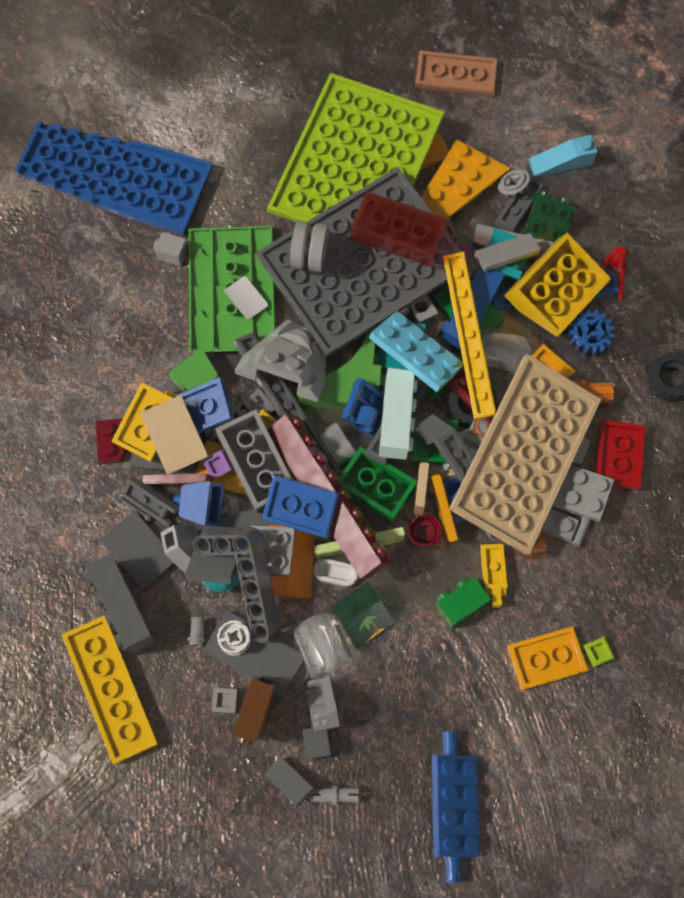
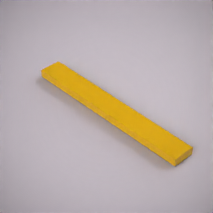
M459 252L445 255L443 259L474 420L493 418L496 414L465 253Z

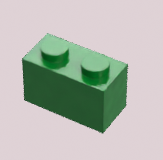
M475 577L471 580L465 578L456 585V590L451 593L447 590L438 597L439 601L436 604V608L451 629L488 605L491 600Z

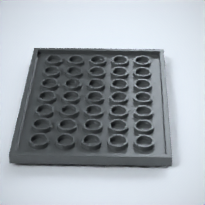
M399 167L307 221L311 226L310 236H312L313 228L317 223L327 224L329 227L326 255L321 273L309 270L308 257L302 270L290 267V249L294 230L257 251L256 257L326 357L387 320L396 311L400 312L448 282L443 256L461 251ZM466 259L467 268L469 269L471 264Z

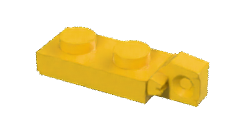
M480 545L483 589L490 596L491 608H501V595H506L507 590L504 545Z

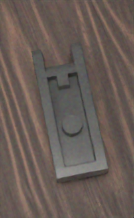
M131 476L128 478L121 496L165 526L171 527L174 521L167 515L169 511L177 514L179 506L136 477Z

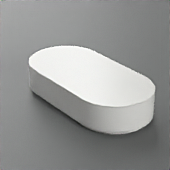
M323 558L314 565V575L321 582L341 587H352L358 580V574L351 564Z

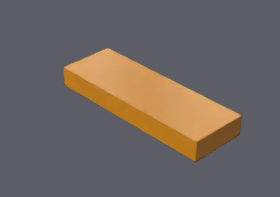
M436 472L428 474L445 538L450 542L458 540L442 477Z

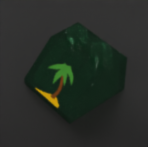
M368 581L330 607L331 615L356 650L394 624L382 600Z

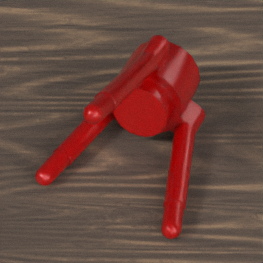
M624 247L614 248L612 254L608 253L600 265L604 269L608 262H610L613 268L621 271L618 300H622L625 272L629 257V251Z

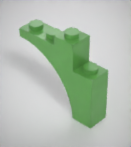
M377 326L367 332L362 346L349 362L325 375V388L318 402L299 396V406L344 410L356 379L363 378L377 390H379L380 386H384L385 373H381L382 365H377L379 353L375 352V345L377 344L369 339L371 332Z

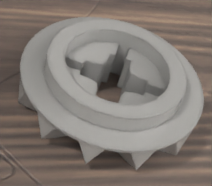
M513 170L506 173L498 183L501 195L504 194L506 197L512 195L515 197L518 193L523 194V189H528V184L531 182L529 174L524 170Z

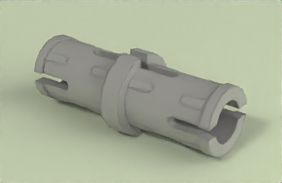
M332 785V788H314L315 790L311 794H320V796H310V803L332 802V805H337V802L359 803V796H349V794H359L358 787L337 788V785Z

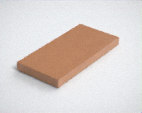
M420 51L415 88L494 96L498 59Z

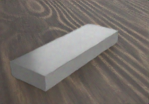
M531 233L477 250L474 256L485 272L539 254L541 249Z

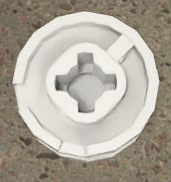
M228 621L220 627L217 641L226 654L237 656L245 653L249 648L251 635L248 628L242 622Z

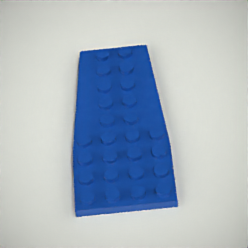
M39 120L15 171L21 177L124 218L184 236L213 169V163L155 145L132 140L130 143L121 141V138L114 136L110 139L101 137L100 133H83L81 129L74 128L69 130L63 128L62 125L54 124V126L43 124V121Z

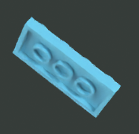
M398 311L372 331L369 339L436 392L449 382L464 366L461 360Z

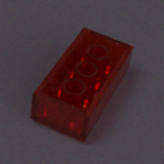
M366 191L351 227V240L432 268L446 232L448 219Z

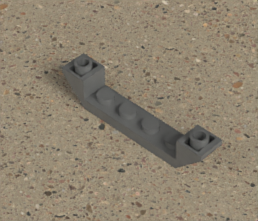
M432 414L416 425L415 429L426 445L434 442L462 483L474 457L455 429ZM485 531L489 539L494 537L492 534Z

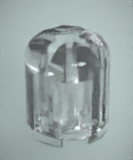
M481 327L480 334L488 373L513 378L523 357L530 353L528 339L522 335Z
M324 613L309 617L294 630L295 640L311 679L314 678L315 680L324 678L326 675L330 676V673L342 667L346 669L354 664L353 656L338 620L333 615Z

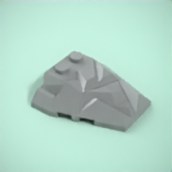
M286 320L243 355L235 369V374L256 380L262 370L298 383V396L318 402L325 388L326 355L304 325Z

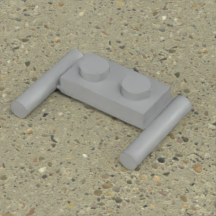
M550 509L541 531L580 547L591 519L582 517L581 521L578 522L579 520Z

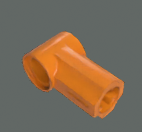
M586 380L572 381L600 398V403H612L614 395L612 383H588Z

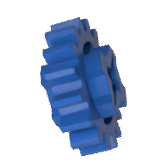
M587 309L585 314L580 312L568 325L567 329L570 331H568L567 337L572 338L570 341L571 345L577 344L576 351L582 348L585 355L588 351L595 355L597 350L603 353L605 347L609 348L615 336L612 334L615 327L609 326L612 320H605V313L600 316L597 309L594 313Z

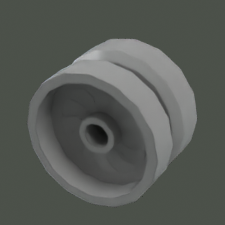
M297 220L291 241V268L302 270L308 257L309 270L322 272L328 241L329 227L327 224L317 223L313 228L312 236H310V223Z

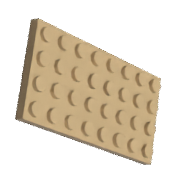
M526 354L505 393L449 510L522 553L530 554L601 399Z

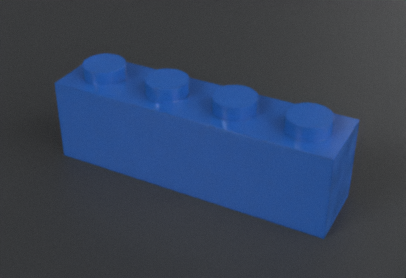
M481 266L478 270L474 268L469 277L470 281H472L471 288L478 323H480L505 275L495 269L484 272ZM452 309L450 313L453 315L452 320H447L441 330L445 333L442 341L461 350L454 311Z

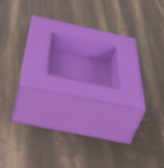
M223 449L202 460L209 475L214 476V479L234 469Z

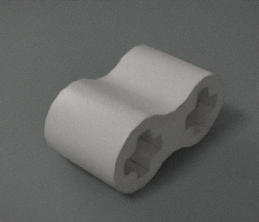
M337 423L317 433L339 468L350 462L356 454Z

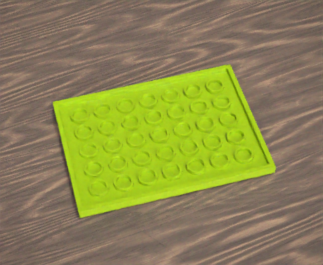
M330 73L271 198L267 211L297 222V220L309 221L399 167L410 184L414 186L444 117V112Z

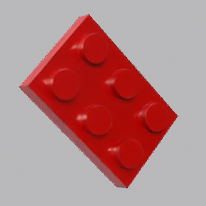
M601 419L596 473L614 479L612 487L640 490L645 425Z

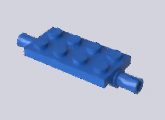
M445 731L442 732L443 754L432 755L434 857L446 859V883H461L460 859H463V857H480L477 757L460 756L457 752L458 732Z

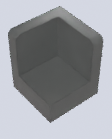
M313 728L303 730L307 761L331 757L326 729L314 732Z

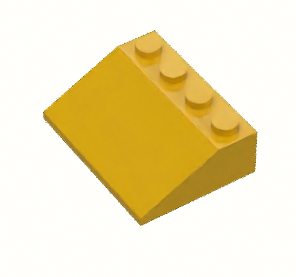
M566 233L547 249L504 296L519 312L557 337L611 278Z

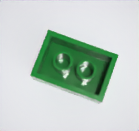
M360 447L339 477V483L350 493L351 500L393 525L416 490L417 481L387 462L384 466L366 457V450Z

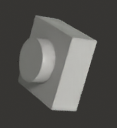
M214 688L211 712L236 714L238 690Z

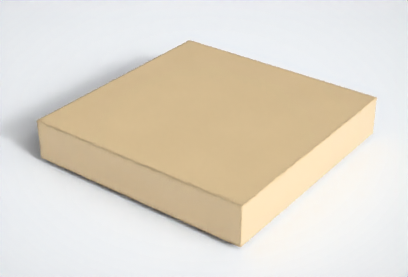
M421 462L419 466L414 518L417 515H423L429 463Z

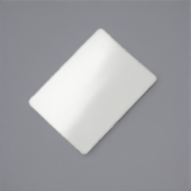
M246 276L224 290L247 320L268 306V303Z

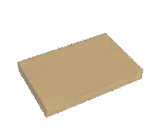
M182 395L140 413L167 474H171L209 457Z

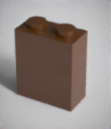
M260 676L251 679L233 733L234 736L238 737L239 742L251 745L252 742L256 743L262 738L280 683Z

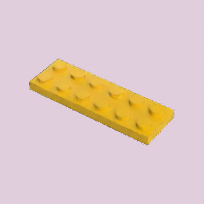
M105 616L62 634L112 764L116 765L157 746L158 742Z

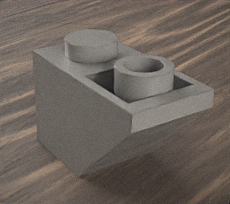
M173 525L161 532L165 555L184 573H186L194 552L193 540L198 536L195 525Z

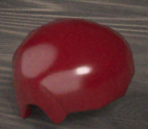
M429 514L415 516L407 526L409 539L420 548L433 547L441 539V523L436 517Z

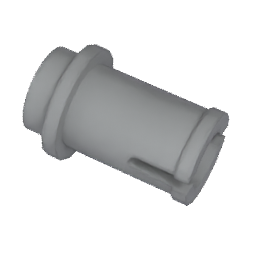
M191 618L190 637L187 638L190 647L201 648L203 643L206 642V639H204L205 618Z

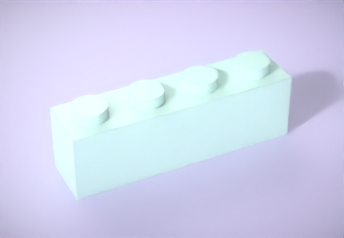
M388 368L379 457L406 460L408 451L412 452L413 438L409 437L410 432L414 431L415 418H411V412H415L416 399H412L413 393L417 392L418 380H414V374L410 370Z

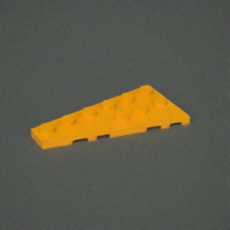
M456 140L421 198L440 224H442L481 195L486 188L495 184L500 177L509 172L510 168Z

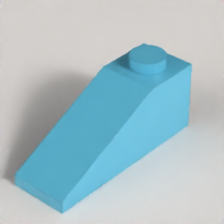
M588 135L568 140L529 158V163L534 178L592 166L597 150L592 136Z

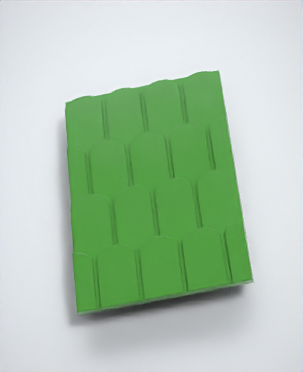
M272 226L189 229V353H195L200 348L204 352L238 351L233 344L235 339L253 332L260 342L275 330L274 281L256 257L257 251L273 242ZM244 276L247 277L268 303L266 308L248 320L224 292L226 288Z

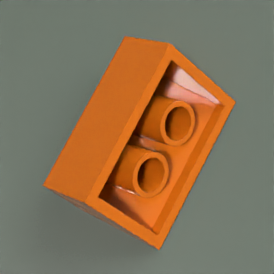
M269 525V527L289 528L286 526ZM295 529L291 574H270L274 597L311 599L315 535Z

